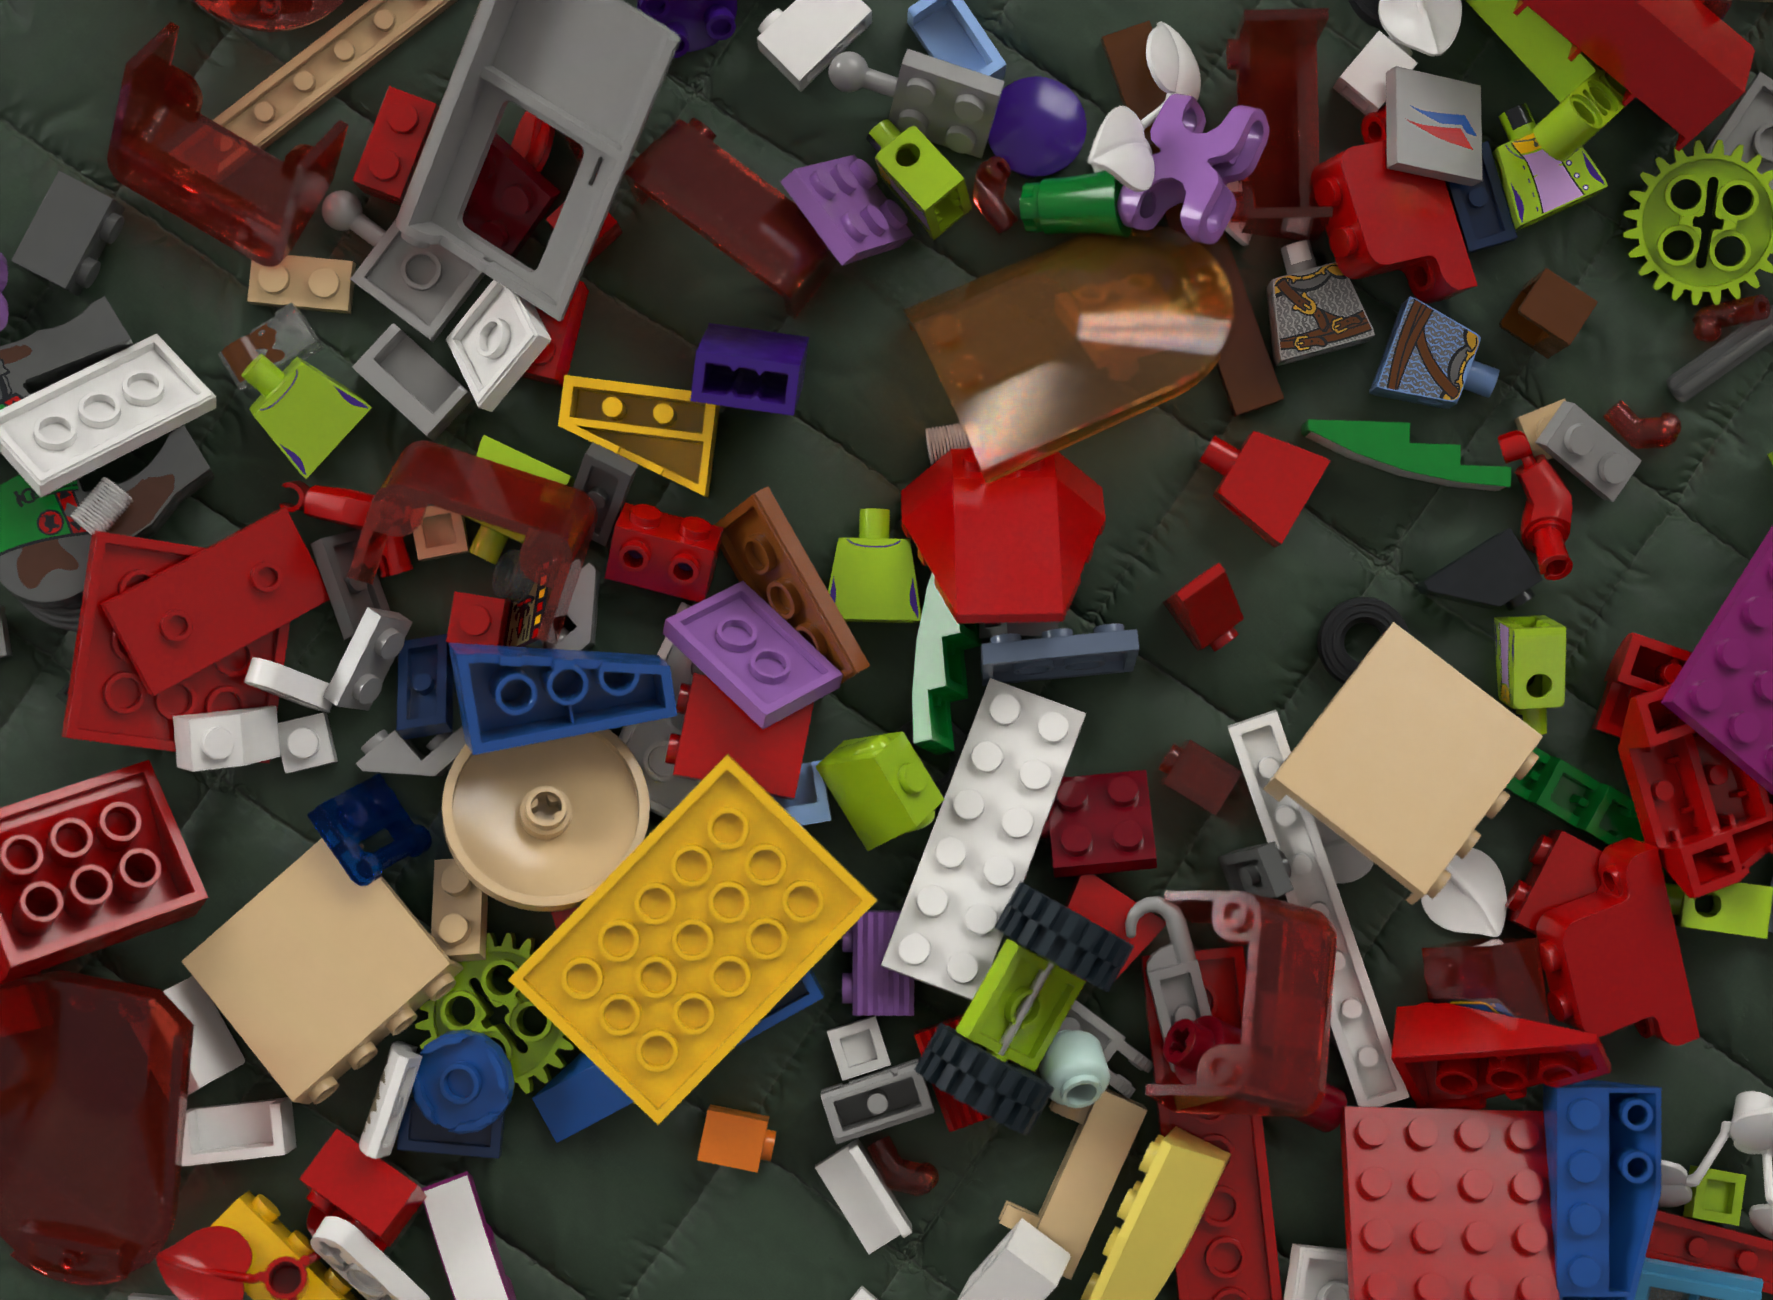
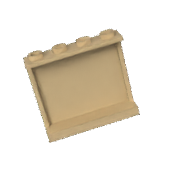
M1393 622L1380 636L1263 790L1279 802L1288 795L1409 889L1411 894L1406 901L1413 905L1426 894L1433 899L1442 890L1452 875L1445 868L1455 855L1463 859L1477 843L1481 834L1475 830L1476 826L1484 816L1493 819L1508 801L1510 795L1504 791L1505 787L1513 776L1518 780H1522L1536 763L1539 756L1533 750L1543 736Z
M337 825L181 961L291 1101L308 1105L312 1102L319 1104L330 1097L338 1089L339 1083L337 1080L351 1067L353 1070H357L371 1061L378 1053L376 1045L390 1033L395 1036L406 1030L417 1018L415 1011L429 999L436 1001L446 995L456 984L454 977L464 969L459 962L450 960L361 851L364 846L351 831Z

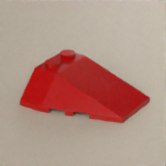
M1025 445L1019 448H986L983 446H973L967 449H951L901 490L902 530L907 538L912 537L918 548V558L923 566H929L934 575V585L957 623L1064 621L1080 585L1082 570L1085 564L1090 562L1094 543L1098 535H1102L1106 526L1103 488L1054 447Z
M1671 683L1630 698L1618 752L1645 843L1658 848L1662 867L1689 898H1697L1740 882L1750 873L1748 869L1766 853H1773V795L1661 703L1673 684Z

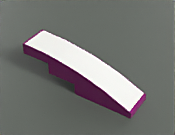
M466 1171L422 1188L427 1196L423 1201L454 1299L517 1300L511 1279L505 1274L492 1227L486 1223L473 1176Z

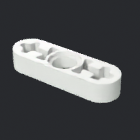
M327 1216L323 1219L310 1241L312 1248L366 1300H430L428 1295L357 1227L335 1216Z

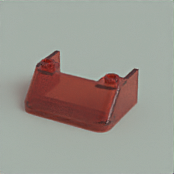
M1329 8L1244 10L1237 29L1236 39H1227V70H1236L1237 106L1242 105L1261 109L1267 118L1270 129L1267 144L1255 170L1244 180L1238 181V191L1232 192L1236 197V209L1230 219V223H1239L1241 233L1290 240H1318L1333 217V207L1318 206L1311 182L1312 171L1319 164L1317 42L1329 19Z
M170 22L125 64L107 155L108 167L113 176L127 188L256 263L268 267L276 266L292 251L333 182L349 125L339 120L314 147L307 144L297 145L286 155L284 162L200 114L203 94L197 81L190 74L172 64L180 26Z
M692 117L689 123L678 119L635 159L624 174L634 199L643 205L650 197L782 296L786 313L795 319L838 263V260L797 204L715 144L713 141L717 135L701 121Z
M421 440L408 445L400 454L371 502L347 577L373 584L388 536L404 537L413 533L422 523L428 504L526 535L520 552L521 569L531 581L552 588L536 639L557 644L597 523L598 511L593 499L577 488L431 441Z
M1165 891L1164 901L1179 906L1185 918L1191 923H1212L1215 932L1225 941L1233 944H1249L1240 1045L1221 1044L1209 1049L1199 1062L1196 1085L1146 1084L1145 1094L1174 1113L1303 1117L1316 1111L1324 1099L1337 943V932L1333 923L1316 909L1245 891Z

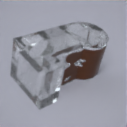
M292 302L276 311V316L251 330L252 333L232 342L218 354L239 391L254 388L241 375L247 366L260 354L266 356L283 371L296 357L305 360L324 349L302 310Z

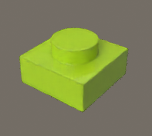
M1690 1165L1689 1175L1693 1174L1698 1166ZM1709 1168L1700 1184L1696 1187H1690L1692 1199L1684 1205L1683 1216L1739 1226L1746 1175Z

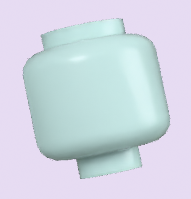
M1062 1030L1058 1032L1038 1066L1042 1079L1054 1087L1050 1099L1071 1108H1083L1096 1102L1108 1087L1110 1081V1071L1099 1040L1091 1033L1081 1030Z

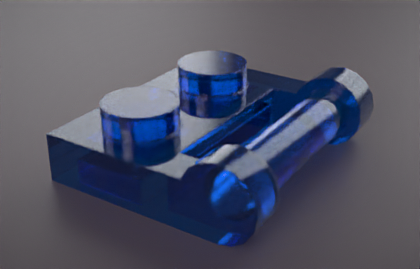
M380 773L318 805L307 814L350 879L359 886H367L380 878L383 870L407 856L417 857L425 853L432 844L429 831L424 826L413 823L397 800L395 793L388 787ZM385 830H388L394 839L393 842L373 853L364 852L360 847L361 843Z

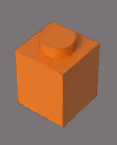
M710 1104L707 1109L697 1161L758 1173L761 1160L771 1162L777 1131L767 1129L770 1116Z

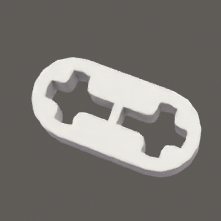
M252 657L244 683L299 705L330 713L333 703L323 697L329 683L284 665Z

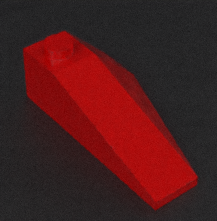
M1423 1002L1418 1005L1399 1006L1396 1009L1391 1059L1417 1108L1479 1110L1486 1108V1099L1506 1094L1509 1099L1515 1100L1526 1097L1527 1088L1543 1083L1550 1087L1559 1088L1611 1072V1063L1597 1034L1450 1003L1436 1004Z

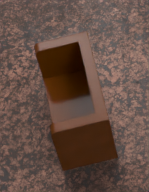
M1545 268L1524 284L1501 319L1499 326L1548 359L1572 343L1598 301Z

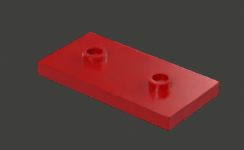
M280 508L100 605L149 696H155L330 599L322 576L286 508Z

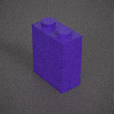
M709 323L696 350L691 401L794 416L804 383L809 337Z

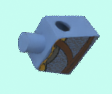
M1410 296L1401 304L1369 393L1376 396L1449 409L1457 404L1463 389L1489 398L1498 380L1500 370L1474 360L1481 341V337L1477 333Z

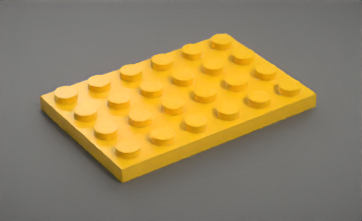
M727 754L508 980L659 1125L872 907L877 898Z

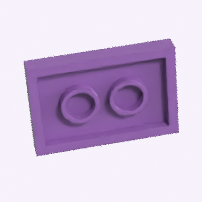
M855 155L794 169L780 181L842 266L898 248L913 236V233L906 225L907 217L897 203L885 197L876 184L878 179L873 169L864 160L857 159Z
M744 581L665 619L663 634L762 729L840 688L843 673Z

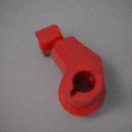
M1514 430L1499 435L1497 439L1505 463L1507 464L1519 459L1523 463L1515 471L1527 497L1520 529L1522 543L1526 549L1535 553L1541 575L1544 574L1547 580H1560L1566 577L1573 568L1572 559L1569 557L1565 546L1571 528L1572 495L1545 455L1533 456L1524 432Z
M290 481L282 484V487L295 489L298 492L299 501L296 505L286 502L279 503L280 508H286L288 512L304 509L306 516L352 527L359 531L364 530L365 535L370 534L382 578L414 569L400 526L404 524L403 519L407 517L398 504L374 494L352 489L314 485L310 488L302 481Z

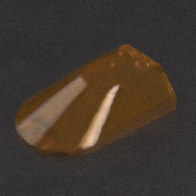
M1158 225L1150 230L1132 228L1128 237L1082 234L903 309L910 329L917 333L959 419L986 483L993 482L1187 392L1205 378L1221 358L1220 352L1227 340L1229 331L1232 330L1234 321L1232 292L1227 277L1217 260L1201 244L1192 241L1190 237L1176 230Z

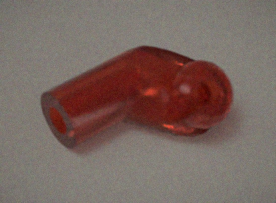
M993 156L987 161L982 162L976 171L972 200L1000 236L1015 225L1019 219L1003 200L1007 179L1011 174L1010 165L1004 158Z
M1759 294L1721 302L1719 305L1713 304L1701 307L1692 319L1696 324L1693 329L1694 336L1701 341L1714 342L1721 337V328L1767 319L1771 311L1769 300L1764 295Z
M1622 399L1603 415V418L1625 441L1636 449L1666 448L1675 443L1682 428L1679 418L1669 412L1662 413L1661 417L1639 418Z
M890 1135L867 1146L884 1183L891 1190L920 1196L928 1194L937 1186L939 1173L936 1167L928 1162L921 1164L901 1159Z

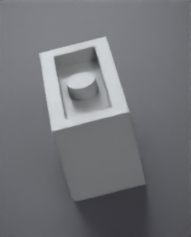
M395 323L391 324L352 366L357 373L433 441L474 399L467 389Z

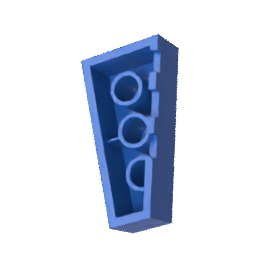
M449 643L465 743L473 755L678 716L671 669L659 655Z

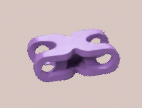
M1177 93L1169 96L1150 130L1151 140L1161 150L1157 154H1152L1155 165L1152 186L1148 190L1135 192L1123 185L1117 201V209L1122 223L1126 227L1150 230L1157 225L1168 209L1179 203H1184L1180 219L1184 230L1191 240L1203 244L1216 243L1222 236L1236 209V197L1226 185L1244 180L1253 173L1267 144L1270 129L1264 112L1259 108L1242 105L1233 107L1217 128L1203 133L1206 118L1193 96Z

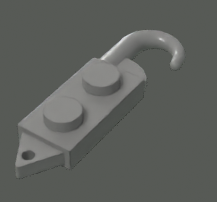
M1154 896L1146 897L1134 904L1127 914L1125 929L1127 937L1134 938L1136 936L1137 922L1144 914L1154 912L1160 914L1165 919L1171 943L1160 947L1151 954L1146 962L1145 970L1164 1042L1168 1031L1177 1021L1181 1019L1194 1021L1201 1016L1211 1015L1186 918L1180 907L1170 899ZM1169 1063L1172 1072H1175L1174 1064ZM1197 1090L1203 1097H1207L1208 1094Z

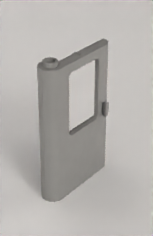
M481 0L395 220V226L402 232V239L419 248H429L431 244L441 245L472 265L476 270L488 275L559 322L563 320L680 43V37L668 27L623 0ZM510 101L575 140L584 149L582 162L536 270L529 268L469 230L463 223L464 211L505 108Z

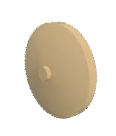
M609 729L473 755L466 744L455 758L449 770L442 798V822L446 842L456 864L464 875L475 886L495 900L519 909L539 912L563 911L579 907L644 841L650 813L649 793L642 769L627 745Z

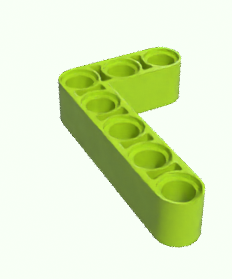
M1465 0L1560 102L1534 128V136L1538 144L1549 156L1562 162L1568 160L1625 107L1622 104L1626 88L1583 52L1571 62L1568 56L1572 43L1527 6L1516 16L1513 12L1518 0Z

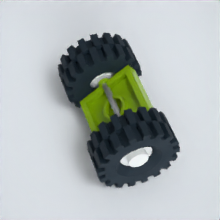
M1020 881L997 921L995 928L1025 947L1008 938L1006 939L957 1028L954 1029L940 1023L914 1070L942 1091L954 1096L960 1102L971 1106L979 1113L989 1116L994 1121L1004 1124L1014 1131L1029 1135L1054 1090V1087L1031 1071L1035 1072L1085 982L1088 981L1109 992L1134 946Z

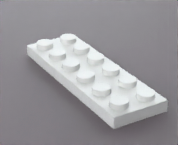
M989 679L946 792L945 800L938 813L881 963L882 967L971 1001L973 1000L996 958L1004 933L996 929L995 925L1019 882L1024 883L1085 720V712L995 679Z

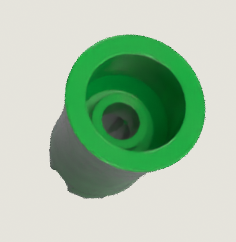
M1105 170L1077 176L1043 179L1041 183H1026L1022 186V195L1020 197V216L1024 223L1025 231L1028 233L1044 232L1047 235L1076 233L1128 237L1132 228L1126 227L1122 223L1117 209V201L1123 184Z

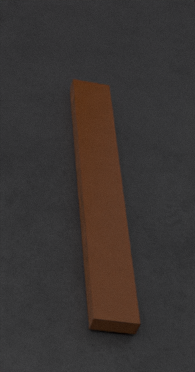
M1150 21L1102 36L1101 43L1123 105L1130 108L1140 121L1165 101L1167 94L1155 83L1147 65L1146 45L1151 30H1153ZM1152 123L1144 130V135L1151 146L1152 154H1157L1161 150L1151 140L1150 130L1153 125ZM1184 203L1173 206L1166 211L1163 217L1234 417L1282 401L1284 397L1225 231L1214 244L1194 242L1186 233L1181 223L1180 213Z

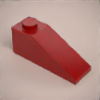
M1220 563L1201 573L1162 602L1197 651L1210 645L1212 650L1216 652L1239 635L1234 626L1241 622L1244 617L1226 571Z

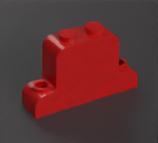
M1386 104L1381 106L1377 112L1368 113L1363 118L1361 124V132L1365 144L1350 147L1315 166L1311 174L1314 197L1319 206L1329 237L1330 248L1339 270L1350 279H1361L1400 270L1406 275L1410 289L1415 297L1427 304L1447 300L1478 286L1445 181L1387 169Z
M1630 837L1607 846L1600 855L1598 870L1601 884L1599 889L1594 893L1546 911L1537 923L1536 934L1539 944L1536 946V956L1540 966L1546 973L1550 992L1547 995L1549 1009L1558 1021L1580 1031L1597 1034L1598 1037L1634 1023L1637 1031L1644 1038L1653 1036L1674 1046L1686 1044L1700 1038L1658 848Z

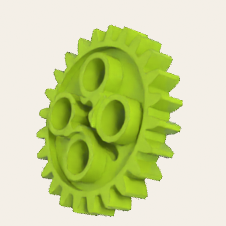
M1700 140L1694 141L1693 154L1688 157L1682 149L1677 151L1673 147L1675 162L1668 164L1660 157L1655 158L1654 160L1660 173L1655 177L1641 172L1639 176L1648 186L1645 192L1629 191V195L1640 204L1638 209L1623 211V216L1636 220V227L1623 232V237L1638 239L1639 242L1638 246L1628 252V256L1630 258L1644 256L1647 260L1638 271L1641 276L1654 270L1658 273L1653 284L1655 290L1662 288L1667 282L1672 283L1671 299L1677 300L1683 291L1687 289L1690 290V298L1693 305H1698L1703 292H1709L1712 302L1715 305H1719L1721 291L1724 289H1728L1735 299H1740L1741 290L1739 283L1746 281L1750 286L1756 289L1759 288V281L1755 275L1758 269L1773 274V265L1767 260L1770 253L1773 254V189L1769 186V183L1773 180V169L1762 174L1757 171L1762 160L1760 154L1752 157L1747 163L1742 161L1744 146L1738 144L1729 156L1724 155L1722 140H1716L1711 153H1705ZM1711 177H1716L1718 179V186L1712 214L1713 217L1721 219V225L1719 229L1714 228L1710 230L1706 264L1703 268H1698L1696 266V259L1702 232L1700 228L1693 226V219L1695 216L1700 217L1704 215L1708 181ZM1680 180H1691L1699 189L1698 201L1688 209H1679L1671 200L1670 193L1672 187ZM1734 185L1744 186L1751 195L1749 208L1738 215H1732L1727 212L1723 206L1722 199L1727 189ZM1681 230L1690 236L1692 242L1691 250L1682 259H1670L1663 251L1664 239L1669 233ZM1727 236L1738 238L1743 245L1742 257L1732 265H1722L1715 257L1717 243Z
M510 932L505 935L502 945L498 946L494 933H487L486 960L459 962L464 969L454 977L456 980L455 986L436 1001L428 1000L418 1008L428 1012V1019L415 1024V1028L430 1030L431 1037L425 1040L420 1045V1048L423 1049L425 1045L449 1031L467 1029L483 1033L488 1037L499 1039L504 1044L506 1056L512 1065L514 1081L519 1084L525 1094L533 1091V1075L545 1084L551 1081L552 1078L547 1065L550 1064L562 1069L567 1063L558 1053L559 1050H574L577 1046L548 1018L545 1030L541 1034L530 1033L523 1024V1014L529 1006L535 1005L516 987L507 994L499 992L492 980L495 969L500 965L510 967L515 973L533 954L535 939L527 938L522 946L517 948L515 933ZM472 978L479 980L493 1006L496 1008L503 1005L508 1007L509 1013L504 1017L505 1022L526 1043L528 1047L526 1053L518 1049L513 1036L503 1023L494 1026L491 1024L489 1018L494 1014L493 1008L471 986ZM459 996L470 999L474 1004L475 1016L469 1024L459 1023L452 1014L453 1003Z

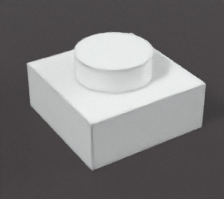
M323 712L278 723L280 753L285 774L338 762L327 713Z
M875 1015L827 1030L842 1081L891 1065Z

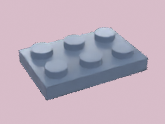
M1104 624L1094 627V633L1073 635L1072 629L1061 628L1045 631L1042 633V638L1022 640L1021 635L1016 633L991 637V643L982 644L980 669L982 686H987L990 678L1008 684L1133 672L1139 652L1137 629L1124 630L1123 624Z

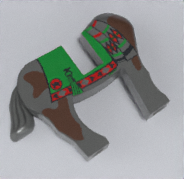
M105 296L91 303L80 315L65 324L54 328L37 330L22 340L0 346V410L31 395L32 392L54 384L134 345ZM184 425L170 432L165 444L146 468L136 476L117 485L133 499V503L130 502L131 505H127L126 511H123V514L118 516L119 519L113 522L114 525H111V528L106 530L108 533L146 539L153 537L163 527L180 503L215 478L210 466ZM19 474L0 485V582L36 618L53 627L77 632L92 535L77 524L70 515H73L72 512H75V509L80 507L79 504H82V501H85L84 498H87V495L92 493V491L85 490L80 477L40 497Z

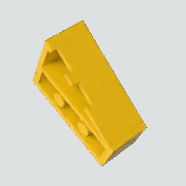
M564 375L559 427L709 498L720 405L692 402V391Z

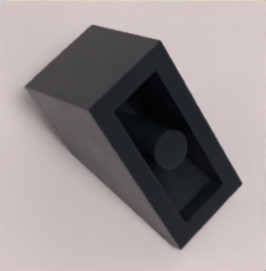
M1511 528L1495 534L1415 586L1420 594L1485 609H1494L1505 605L1508 611H1511L1534 597L1535 594L1531 587L1543 579Z

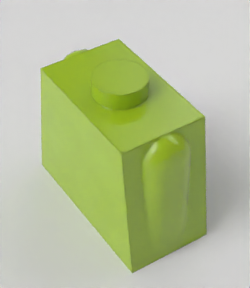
M903 731L844 740L815 766L867 851L899 835L926 827L935 817L934 810L945 800Z

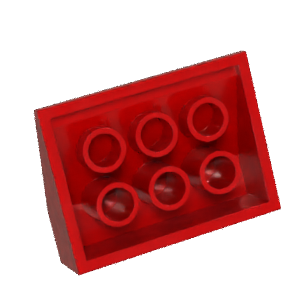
M150 760L0 808L1 985L193 917L208 899V895Z

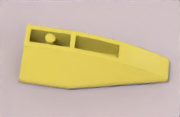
M1176 1126L1166 1137L1159 1134L1155 1142L1152 1141L1138 1169L1146 1173L1143 1183L1138 1180L1136 1181L1133 1188L1128 1190L1116 1217L1124 1220L1121 1229L1115 1226L1105 1245L1102 1254L1108 1258L1101 1274L1099 1275L1095 1272L1092 1274L1081 1300H1155L1187 1249L1231 1154Z

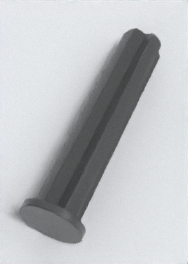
M1773 304L1669 376L1666 380L1667 388L1674 398L1679 402H1686L1772 342Z

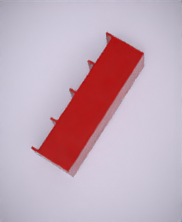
M1518 0L1513 12L1518 16L1527 6L1572 43L1568 56L1571 62L1583 52L1626 88L1622 104L1625 107L1637 97L1679 133L1675 147L1677 151L1685 147L1745 93L1755 49L1699 0Z

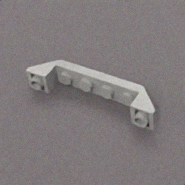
M590 562L583 568L578 563H575L555 580L554 583L559 589L553 593L552 598L577 627L571 632L566 627H563L544 643L543 648L588 651L595 645L600 572ZM463 726L455 732L435 736L426 745L431 752L426 757L410 739L403 740L397 730L388 734L383 729L361 747V750L366 755L356 764L362 771L443 776L450 770L455 758L466 745Z

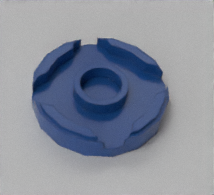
M467 1029L449 1031L425 1045L419 1055L423 1057L412 1091L414 1101L422 1114L434 1125L439 1124L449 1129V1132L456 1134L479 1132L498 1120L511 1103L515 1084L511 1062L501 1046L487 1035Z

